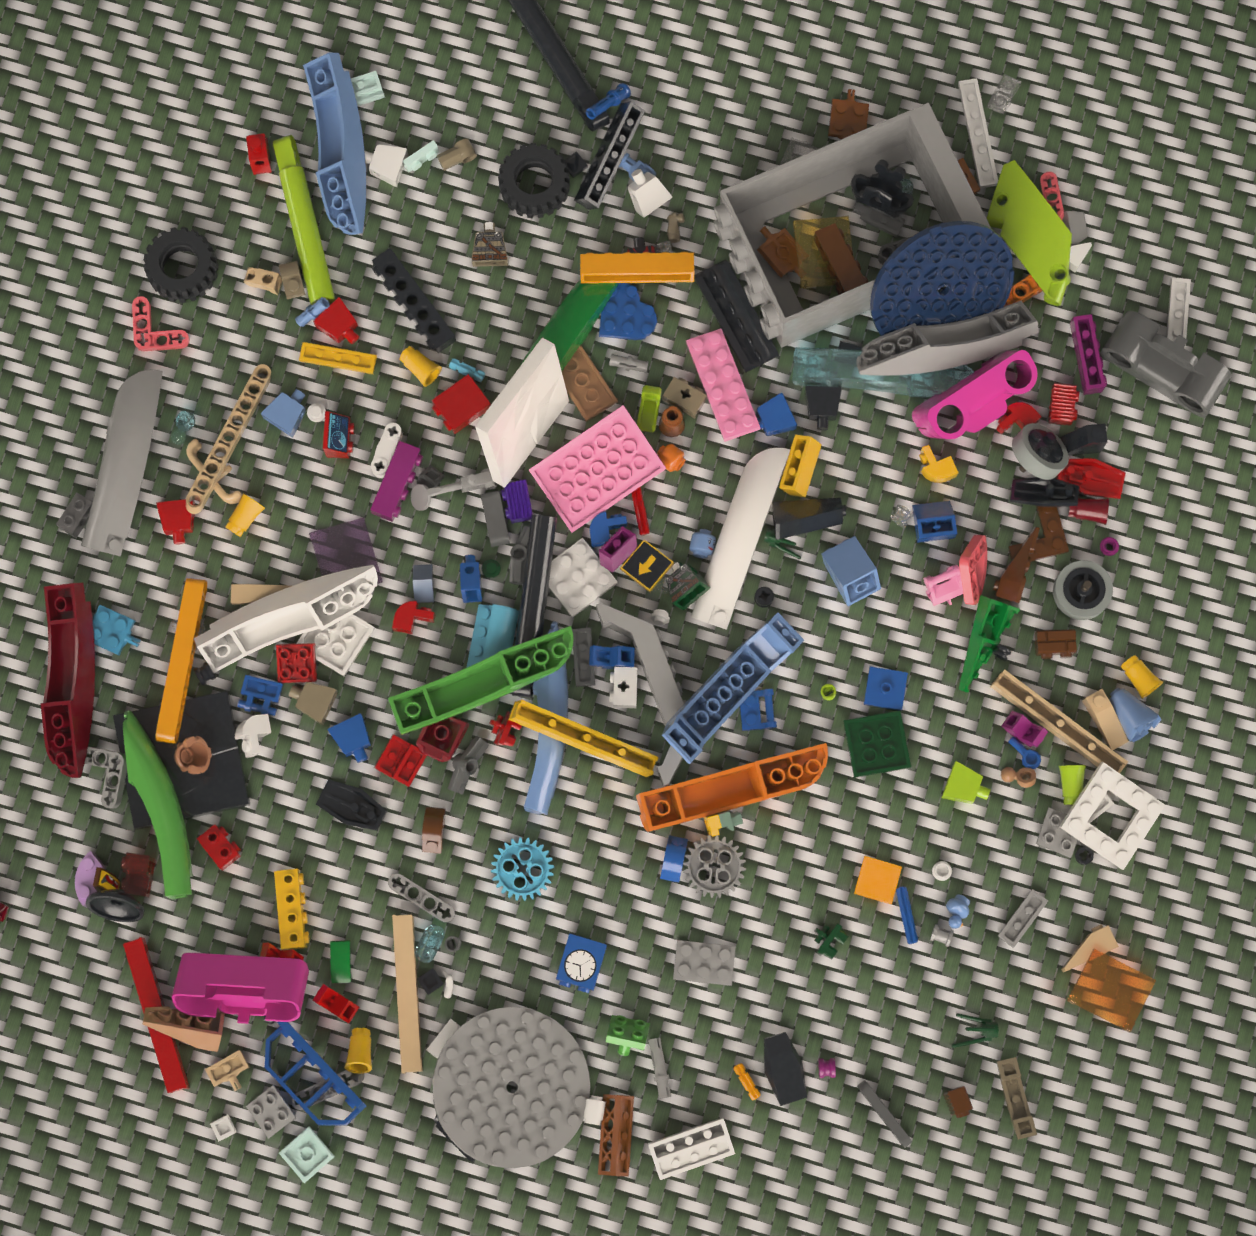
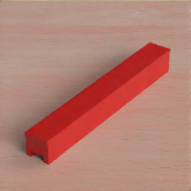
M139 937V939L124 943V950L143 1013L147 1007H165L145 938ZM148 1027L167 1093L189 1089V1083L175 1038Z

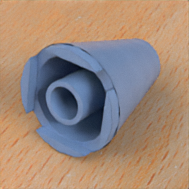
M1117 688L1110 694L1111 698L1109 701L1130 742L1143 738L1149 733L1148 730L1151 727L1155 728L1160 723L1161 718L1125 688Z

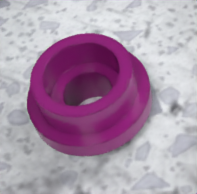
M1106 537L1100 543V551L1106 556H1113L1119 550V543L1115 538ZM1106 544L1112 545V550H1108Z

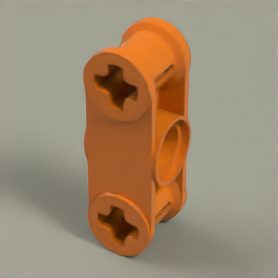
M1029 274L1012 286L1004 307L1018 301L1024 303L1031 297L1041 293L1042 289ZM1021 290L1025 295L1018 296L1015 291Z

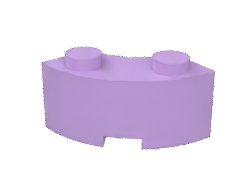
M92 851L88 852L82 859L75 875L76 894L84 907H86L87 897L97 892L93 887L96 867L106 869L101 860Z

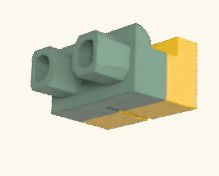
M724 811L703 817L707 833L712 837L720 835L718 830L725 827L735 831L734 826L743 824L741 813L738 811L733 813Z

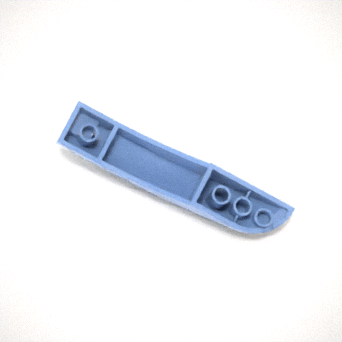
M327 53L303 65L313 101L317 125L319 156L316 176L325 211L331 223L345 234L356 235L363 233L366 207V164L362 128L349 71L343 70L339 53Z
M552 622V629L549 630L548 634L559 630L558 622ZM565 662L554 673L535 681L532 689L533 694L537 695L538 707L568 719V679ZM539 733L535 768L524 804L526 812L537 815L548 814L565 750V743L542 733Z

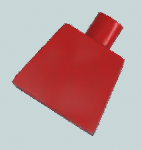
M265 133L246 136L249 162L253 175L271 173L268 138ZM257 161H263V162H264V163H262V164H256Z
M340 297L313 320L317 329L337 343H341L346 338L351 344H354L359 339V335L354 331L358 326L357 322Z
M186 499L156 502L164 533L166 535H173V543L175 545L184 544V534L193 532L195 514L188 512L186 509ZM194 500L190 502L191 505H196Z

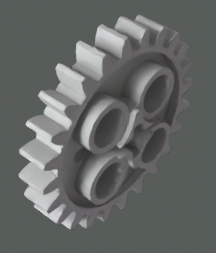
M708 835L707 841L701 837V844L699 845L694 842L695 849L688 848L691 855H685V858L689 860V862L683 863L684 866L688 867L683 873L689 874L685 880H692L690 888L697 886L696 893L702 890L703 897L706 896L707 892L710 893L711 899L714 893H717L719 898H721V892L728 896V889L734 892L735 887L733 885H741L738 878L744 879V876L740 874V872L746 871V868L741 867V864L746 862V860H740L743 852L737 853L736 851L739 846L733 848V840L726 843L725 836L722 841L719 840L718 835H716L715 840H712L711 836ZM716 849L718 851L716 864L720 868L716 869L715 883L712 884V868L709 865L713 863V854ZM701 852H709L711 859L703 861L700 858ZM722 853H727L730 856V861L723 863L720 861L719 856ZM700 871H707L709 878L705 881L699 879L698 873ZM721 872L727 873L729 880L727 882H720L718 874Z

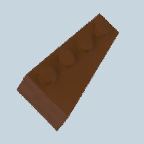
M836 223L815 231L814 241L823 261H828V273L831 278L835 277L836 291L840 295L869 281L866 276L861 274V266L858 260H854L851 246L849 244L846 245L842 229H838Z

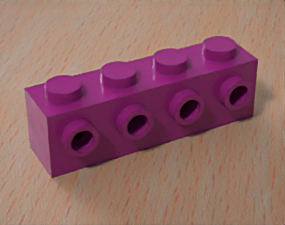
M1092 314L1073 317L1070 322L1083 395L1102 393L1107 386V379L1103 375L1102 370L1103 359L1099 354L1100 343L1096 339L1095 334L1096 323L1093 321Z
M402 441L398 442L370 509L373 515L391 522L394 521L395 517H399L401 512L400 504L408 496L409 490H407L409 483H413L416 476L415 468L420 466L423 460L420 448Z

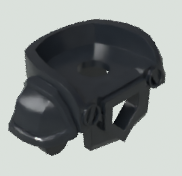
M881 159L875 165V170L878 173L872 174L871 178L863 174L854 175L851 180V190L857 203L866 204L896 218L900 214H904L912 206L914 198L908 193H902L903 186L900 181L905 177V169L897 167L892 171L888 169V162ZM875 197H878L881 203L877 202Z

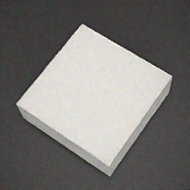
M229 1114L210 1123L218 1141L237 1133Z

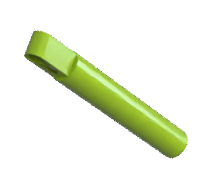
M288 135L274 140L273 146L310 305L316 303L321 297L326 298L329 304L335 301V296L304 168L301 165L296 141L292 135Z

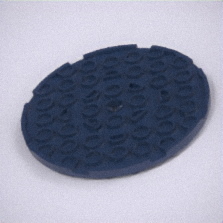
M950 221L924 229L906 240L884 263L872 288L870 311L873 323L879 334L883 336L914 323L916 326H928L958 322L1003 308L1011 292L1014 279L1013 258L1007 244L991 228L971 221ZM946 285L945 289H943L941 292L938 291L940 290V288Z

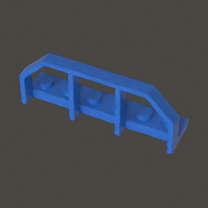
M277 1022L280 1027L266 1039L264 1068L318 1125L347 1126L367 1105L289 1022ZM281 1033L286 1038L290 1036L294 1040L291 1044L299 1052L303 1050L306 1053L282 1078L270 1068L272 1042ZM308 1061L312 1066L316 1064L320 1068L318 1073L325 1080L328 1078L330 1080L304 1104L285 1082ZM331 1086L339 1095L342 1092L347 1097L345 1101L352 1109L355 1106L357 1107L344 1120H319L309 1108Z

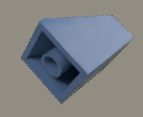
M855 536L821 553L824 565L847 606L881 589L877 568Z

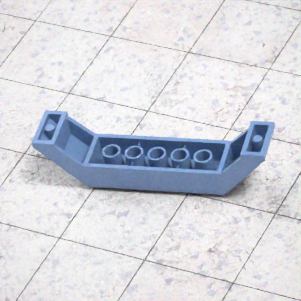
M776 613L741 644L666 723L662 736L688 764L692 763L703 751L702 748L709 738L770 672L800 646L804 639L779 613Z

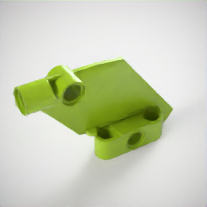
M1013 160L1002 167L986 219L990 227L1002 229L1000 236L1042 289L1044 301L1051 305L1060 306L1066 286L1071 281L1069 262L1072 233L1017 162ZM1002 200H1007L1004 205H999ZM1059 274H1065L1063 279H1057Z

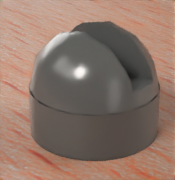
M457 936L448 937L445 940L446 949L450 952L458 951L461 948V940ZM452 939H455V943H456L457 948H455Z

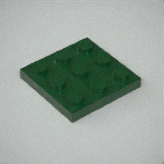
M901 711L843 720L853 778L911 768Z

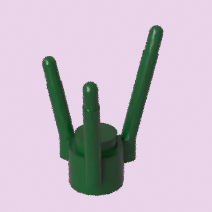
M774 528L767 529L764 542L797 559H801V556L779 545L782 542L795 546L796 542L784 538L776 540Z
M956 1014V1017L983 1023L980 1027H966L965 1030L978 1031L984 1037L952 1044V1048L992 1041V1038H998L999 1029L997 1022H992L991 1019Z

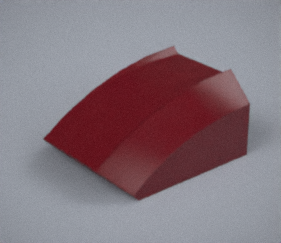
M453 716L425 726L418 737L416 745L421 753L440 762L449 761L459 747L470 724Z

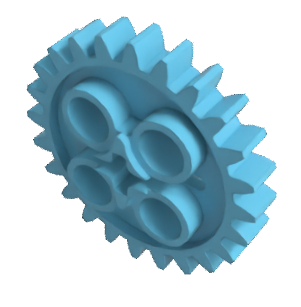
M519 837L518 843L511 839L512 845L509 846L505 842L506 849L498 848L501 854H494L497 862H491V864L496 869L491 870V873L497 874V876L492 879L493 881L499 880L496 887L500 888L503 886L501 893L504 894L508 891V898H511L514 894L516 901H518L520 896L526 901L527 895H530L533 900L534 893L541 896L540 889L547 890L544 885L545 883L551 884L548 877L554 876V874L549 872V870L553 869L554 865H549L548 863L553 859L552 857L546 858L549 851L542 852L544 845L542 844L537 847V840L530 844L529 838L526 839V842H523L522 838ZM522 851H529L531 853L528 860L523 861L520 859ZM512 855H516L523 867L528 866L526 872L533 880L532 884L529 883L523 872H517L520 869ZM506 862L514 863L512 871L507 872L504 870ZM533 867L541 868L542 872L538 877L531 875ZM517 878L525 879V885L522 888L515 886Z

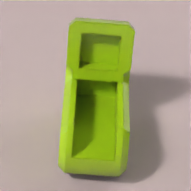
M644 385L642 388V398L637 426L641 431L653 433L656 430L662 394L660 387Z

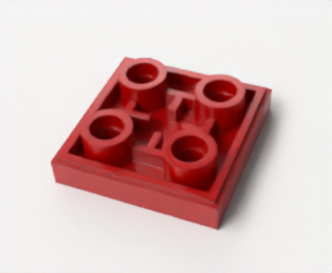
M315 643L276 645L278 683L317 681Z

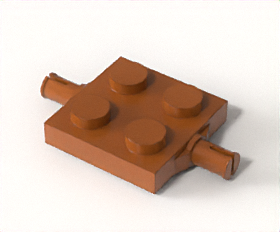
M848 89L846 100L832 99L828 136L844 139L867 129L869 104L854 101V89Z
M764 226L760 232L767 240L759 246L757 251L780 278L793 271L796 272L800 279L804 278L807 273H805L800 265L809 255L785 228L778 233L772 234Z

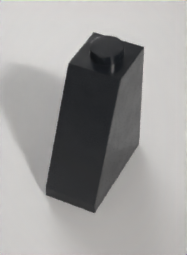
M1106 424L1085 425L1062 436L1061 441L1067 449L1068 456L1100 453L1108 442Z

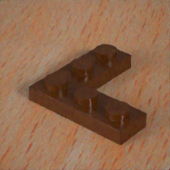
M1036 506L1044 538L1036 541L1034 552L1030 556L1031 562L1068 553L1069 549L1057 507ZM1023 543L1008 547L1011 560Z

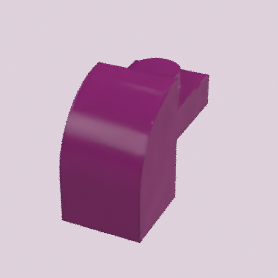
M1011 711L1001 725L1010 735L1028 747H1038L1048 733L1044 727L1033 724L1023 714Z

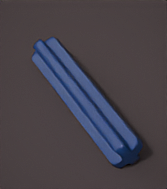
M905 886L898 887L896 893L907 943L915 944L918 942L907 888Z

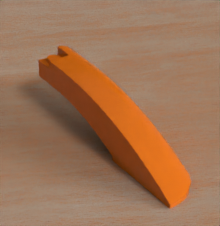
M827 744L816 745L689 781L639 793L636 795L641 812V815H639L645 830L650 832L805 789L820 778L826 767L828 759Z

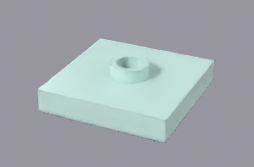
M310 1126L279 1152L281 1157L304 1183L335 1157Z

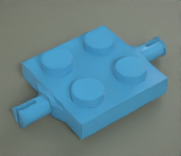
M99 605L95 615L92 617L94 644L119 656L127 643L138 647L141 639L131 636L135 620Z

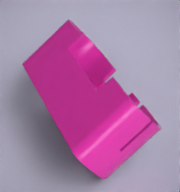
M1008 350L995 355L981 364L982 367L951 388L941 394H935L915 407L912 411V419L916 426L920 427L919 431L929 438L956 439L963 435L965 431L970 433L978 432L1004 415L1007 411L1005 400L1014 394L1027 393L1034 387L1037 381V368L1030 354L1025 350ZM1014 362V364H1017L1015 365L1017 368V380L1011 387L1006 381L1005 371L1007 366ZM946 405H954L959 408L961 413L957 415L956 424L943 432L937 424L938 412Z
M184 953L181 957L172 1001L179 1011L191 1016L215 1018L217 1009L226 1014L238 1015L237 1023L248 1024L251 1015H266V1021L290 1022L300 1017L309 969L307 963L300 959Z

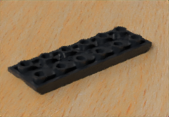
M726 259L694 275L698 288L745 373L779 356L772 340L766 338L756 311L751 306L745 291Z

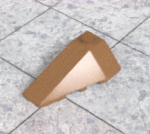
M169 1006L147 1007L144 1011L142 1024L198 1049L218 1052L225 1013L217 1009L215 1018L187 1015L178 1009H171Z

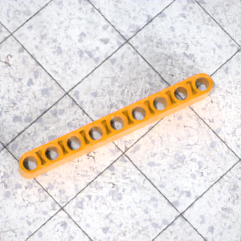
M187 578L185 582L156 729V741L176 744L178 741L196 650L194 638L199 634L207 593V580Z

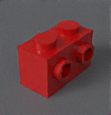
M214 824L196 839L223 871L241 857L238 853L241 849L234 841L230 842L227 839L229 834L223 826L218 827Z

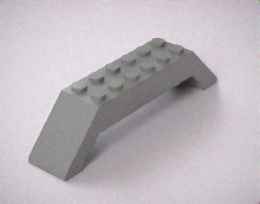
M596 604L597 614L603 629L610 628L632 639L664 726H666V723L687 701H682V688L679 682L675 683L676 673L673 665H669L667 662L669 654L666 647L661 646L662 636L659 628L655 629L653 624L605 604ZM671 745L663 764L657 767V773L663 787L670 786L683 760V757Z

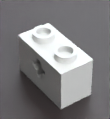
M614 667V672H610V683L614 684V691H610L609 702L613 703V708H636L638 667ZM622 683H626V687H629L625 689V692H621V688H618L622 686Z

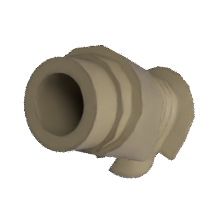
M673 212L667 217V236L670 243H677L680 241L679 223H684L685 218L683 213L677 214V212Z

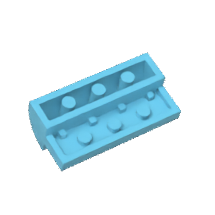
M496 604L478 605L467 667L485 660L499 651L513 647L519 615L518 610Z

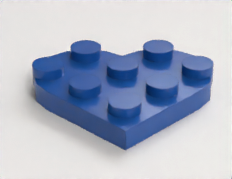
M627 283L618 284L601 312L599 337L643 340L655 331L657 317L654 308L640 302L639 293L635 286Z

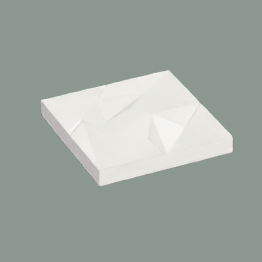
M544 338L538 342L475 425L492 479L504 488L569 402L555 344Z

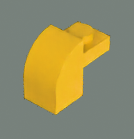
M930 446L922 447L919 457L922 464H926V466L922 468L921 473L927 480L934 483H943L957 477L958 470L951 456L936 461Z

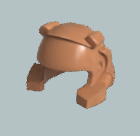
M200 736L188 737L182 743H178L174 754L175 762L181 771H188L190 774L204 773L208 769L210 757H212L211 748L208 747L206 741Z

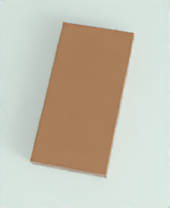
M580 345L563 369L562 375L567 394L587 422L616 404L618 400Z

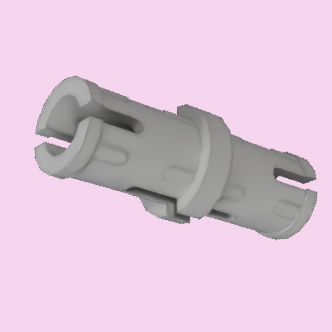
M611 354L609 366L625 368L626 371L635 370L646 373L649 361L633 359L632 356L623 357Z

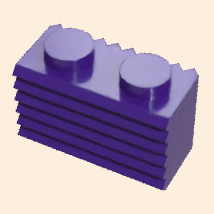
M527 481L509 482L505 489L501 490L503 501L507 500L508 507L505 508L506 519H510L511 524L531 520L533 512Z

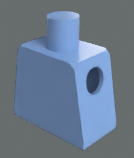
M298 389L294 391L291 397L282 392L262 411L263 419L293 438L306 412L304 406L300 404L305 394Z

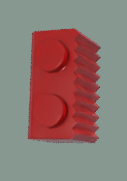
M1054 383L1052 385L1048 423L1071 426L1073 420L1076 421L1078 410L1075 409V402L1078 403L1079 391H1076L1077 385Z

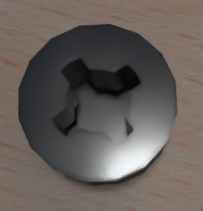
M769 587L758 588L754 597L756 605L761 608L769 607L773 602L774 593Z
M207 662L203 663L202 667L193 669L202 686L208 680L216 679L214 672Z

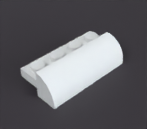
M723 1117L648 1143L660 1180L735 1154Z

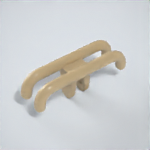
M193 439L188 444L186 452L189 460L200 472L203 463L198 459L197 452L201 449L202 445L197 439ZM230 465L225 466L218 481L232 470ZM209 468L207 471L212 473L215 469ZM217 481L214 491L228 504L239 503L242 497L241 492L235 491L228 494Z

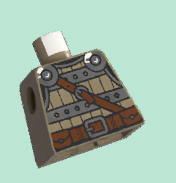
M493 222L484 223V232H476L472 253L473 267L508 266L503 233L500 231L495 232V223Z

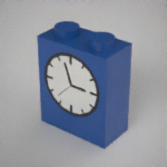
M569 934L556 980L560 981L559 985L568 988L571 985L578 986L579 991L589 993L590 990L594 991L607 945Z

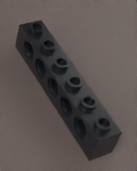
M631 101L620 103L574 201L588 210L600 207L645 110Z
M387 249L372 260L373 272L377 277L381 276L384 282L382 283L388 292L392 291L395 296L393 298L398 306L403 305L406 310L404 311L405 315L410 321L414 320L418 333L421 336L424 334L428 339L426 343L431 350L435 349L437 353H440L456 341L454 333L392 249ZM390 269L396 271L395 274L391 276L387 275L386 272ZM400 284L406 285L404 290L397 289ZM412 298L417 299V303L414 305L408 304V301ZM422 313L428 314V317L424 320L418 318ZM432 328L439 329L437 334L429 333Z

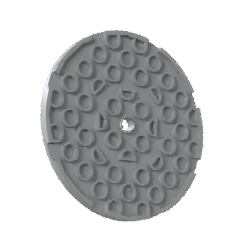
M520 1007L489 1010L461 1025L442 1048L436 1062L432 1082L435 1111L443 1130L450 1140L473 1159L484 1164L502 1168L531 1166L545 1161L563 1149L581 1126L584 1119L586 1099L590 1097V1077L583 1052L573 1036L551 1017L538 1011ZM511 1081L517 1085V1090L514 1093H509L506 1089L507 1084Z

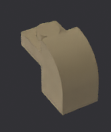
M298 261L280 264L279 270L287 300L304 296L305 291Z

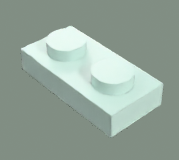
M431 141L403 160L404 167L408 173L412 170L416 171L422 166V163L427 160L430 161L437 156L439 150L435 141Z

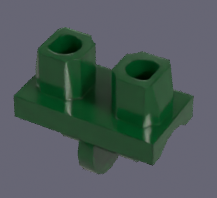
M837 924L829 935L826 934L830 929L827 925L822 930L818 928L814 930L818 934L814 940L816 943L819 944L822 939H825L816 952L819 956L824 955L832 960L838 950L830 945L832 940L835 939L843 945L849 937L841 929L842 926L840 924Z

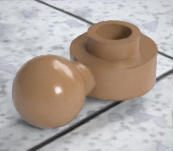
M1005 767L1001 771V778L1005 782L1017 780V783L1025 788L1031 787L1036 783V773L1031 768L1025 767L1015 772L1013 768Z

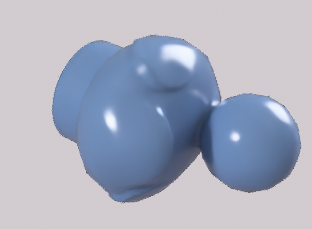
M956 895L955 898L950 899L946 904L947 910L953 915L948 921L953 929L962 927V919L969 915L968 906L970 901L963 895Z

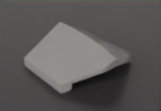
M1065 211L1062 221L1072 233L1071 246L1078 245L1088 237L1084 212Z

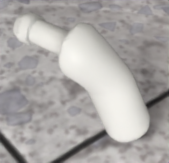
M443 971L442 975L446 978L444 997L449 999L453 991V977L448 975L446 971Z

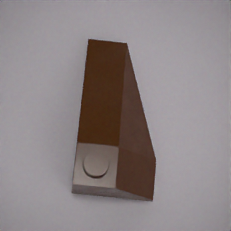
M1035 526L1001 574L1000 579L995 580L993 591H996V596L1020 603L1026 582L1025 573L1028 572L1031 564L1030 556L1035 549L1040 530L1039 527Z

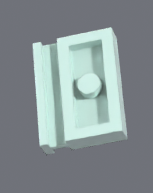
M376 71L351 78L357 106L385 98Z

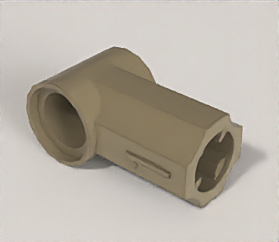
M467 138L458 141L453 148L437 155L444 171L461 162L468 163L477 157Z

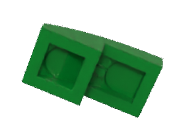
M350 940L330 941L331 983H351Z

